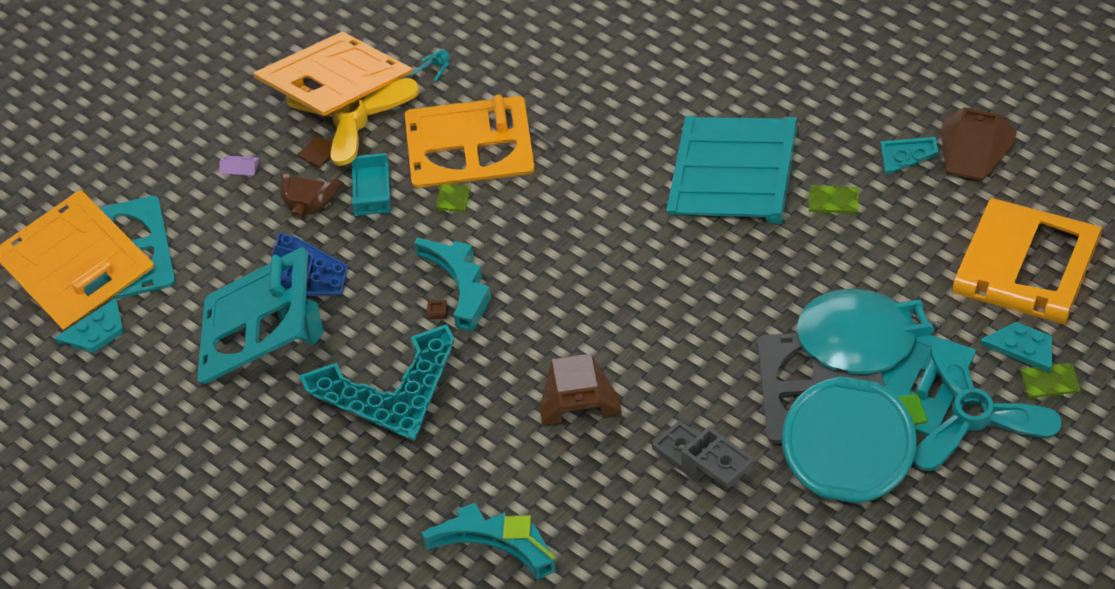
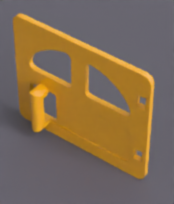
M495 95L493 99L417 108L405 112L411 181L415 188L527 175L534 172L525 100L521 96L503 98L501 95ZM505 110H511L513 128L511 129L507 128ZM490 112H495L497 130L494 131L490 129L488 115ZM411 126H417V130L411 131ZM511 142L517 144L515 149L501 161L486 167L479 165L477 152L479 146ZM464 149L466 168L457 170L441 167L429 161L425 155L431 152ZM414 165H421V170L415 171Z

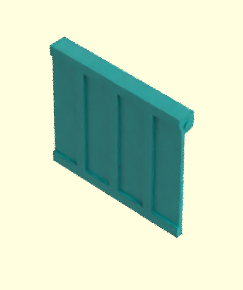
M685 116L666 209L667 215L766 217V221L770 224H782L798 130L797 117L778 119Z

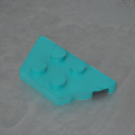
M114 298L56 336V343L60 345L62 343L70 344L71 348L82 349L93 354L123 334L124 331L117 300Z
M1015 322L981 339V346L1051 373V335Z

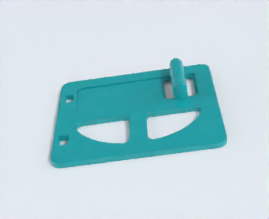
M148 196L99 207L113 223L116 217L125 216L136 219L144 224L151 234L147 237L131 241L141 251L147 249L154 250L151 261L155 267L109 301L114 298L120 299L173 286L175 278L159 198ZM104 273L84 287V293L89 296L112 279ZM149 283H153V284H154V285H151V286L142 287V285H144V284H149Z
M301 247L281 258L273 255L271 263L210 293L205 298L197 377L201 384H207L302 336L305 323L308 251L305 248ZM293 266L292 286L286 290L281 285L282 271ZM291 304L287 315L279 326L259 343L261 319ZM246 327L245 347L241 352L223 354L217 351L216 343L220 339Z

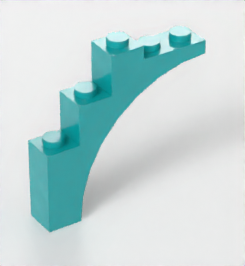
M417 238L414 242L416 255L441 266L451 275L460 291L459 303L454 313L456 328L474 332L491 300L489 286L479 284L482 280L481 266L471 263L474 258L472 245L454 241L453 245L449 246Z
M476 503L456 510L457 518L450 519L443 524L430 527L426 531L421 532L426 550L455 543L483 544L503 550L519 559L531 571L536 580L556 572L555 560L548 557L527 538L503 540L505 513L493 516L485 521ZM534 523L530 524V536L549 551Z

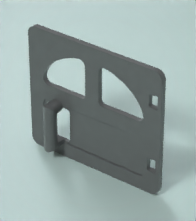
M798 334L760 336L758 338V351L767 439L771 443H782V428L787 411L780 402V396L802 394L808 388L821 381L839 376L878 382V384L883 386L882 373L849 374L848 370L827 368L821 365L820 360L812 357L814 376L812 380L779 381L777 375L784 361L796 351L803 349L799 342ZM792 339L790 343H781V340Z

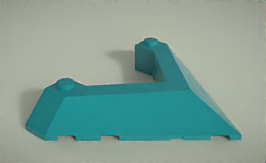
M447 324L412 336L411 343L415 355L414 361L408 367L402 378V383L394 393L388 391L384 393L376 390L375 387L351 382L350 379L342 376L337 363L299 376L306 393L415 441L453 346L454 337Z

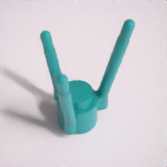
M439 49L437 52L421 59V62H427L413 70L408 76L411 77L433 63L437 67L442 66L434 79V82H437L445 68L449 66L450 56L448 52L444 49Z

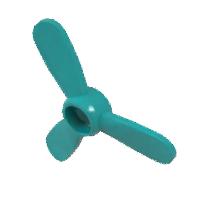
M945 339L937 340L933 343L930 350L931 358L941 378L956 399L953 403L952 417L932 431L916 447L913 463L917 468L924 471H932L939 468L956 450L967 431H979L989 424L1018 434L1039 438H1052L1058 434L1062 421L1056 411L1028 404L993 403L991 397L985 391L974 388L968 366L959 347L954 342ZM975 405L981 408L984 414L970 416L962 410V407Z

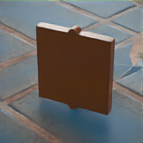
M316 136L297 154V157L306 161L307 164L321 168L331 159L332 143L330 140Z

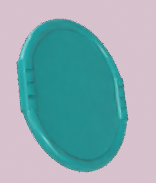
M839 376L811 386L795 400L784 420L782 447L789 468L807 489L822 498L859 504L887 494L904 479L915 457L916 432L908 410L890 390L878 384V382Z

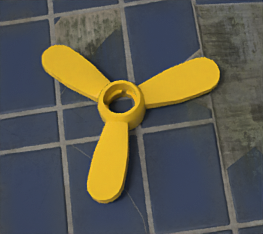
M409 78L399 79L362 99H358L325 115L332 117L333 123L337 128L330 155L333 164L342 166L351 163L358 153V130L367 124L368 115L394 108L414 99L419 93L417 82ZM286 96V103L288 106L299 110L319 114L314 110L306 107L305 105L299 103L298 101L290 98L289 96Z

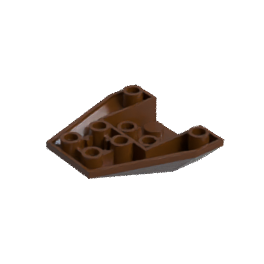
M962 108L946 116L940 131L946 174L983 181L1013 147L1017 131L1000 114Z
M591 354L552 359L540 404L542 425L561 423V412L600 407L602 417L621 414L619 396Z

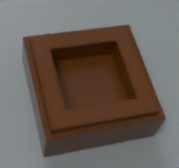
M428 300L427 319H446L447 300Z

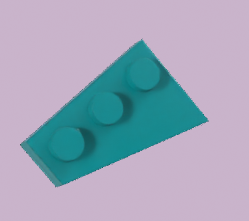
M936 137L880 142L885 175L938 156Z

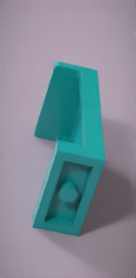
M387 154L356 156L351 162L354 216L391 213Z

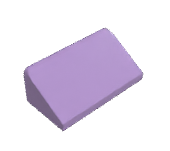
M224 156L219 161L220 173L255 175L259 158Z

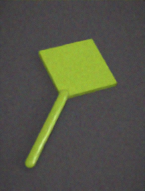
M531 515L504 517L503 540L527 538L552 560L556 559L553 554L530 536Z

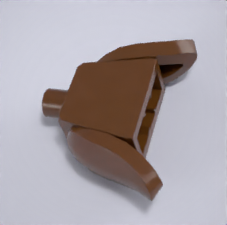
M288 171L280 172L281 198L288 205L289 210L292 211V217L300 219L303 213L314 214L317 209L326 206L344 185V182L338 179L324 183V181L290 176Z

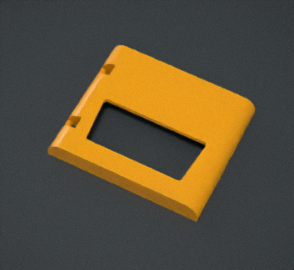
M990 198L956 274L952 293L1066 325L1102 234L1103 227ZM1041 223L1079 237L1057 291L1015 283L1037 228ZM977 290L985 292L986 296L976 294ZM1035 307L1045 309V312L1036 311L1034 309Z

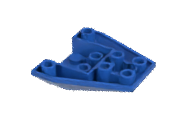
M278 233L273 255L281 258L301 247L308 251L306 296H341L348 265L298 237ZM293 266L282 271L281 285L285 289H290L292 286Z

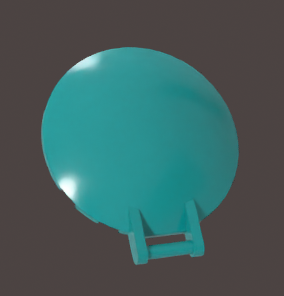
M842 289L825 293L812 300L799 316L797 334L805 352L811 358L815 357L820 360L821 365L833 370L837 368L848 370L849 374H872L896 366L898 361L902 358L905 359L910 354L915 338L932 334L934 327L926 317L921 300L898 303L877 292L863 289ZM910 313H916L921 324L915 325Z

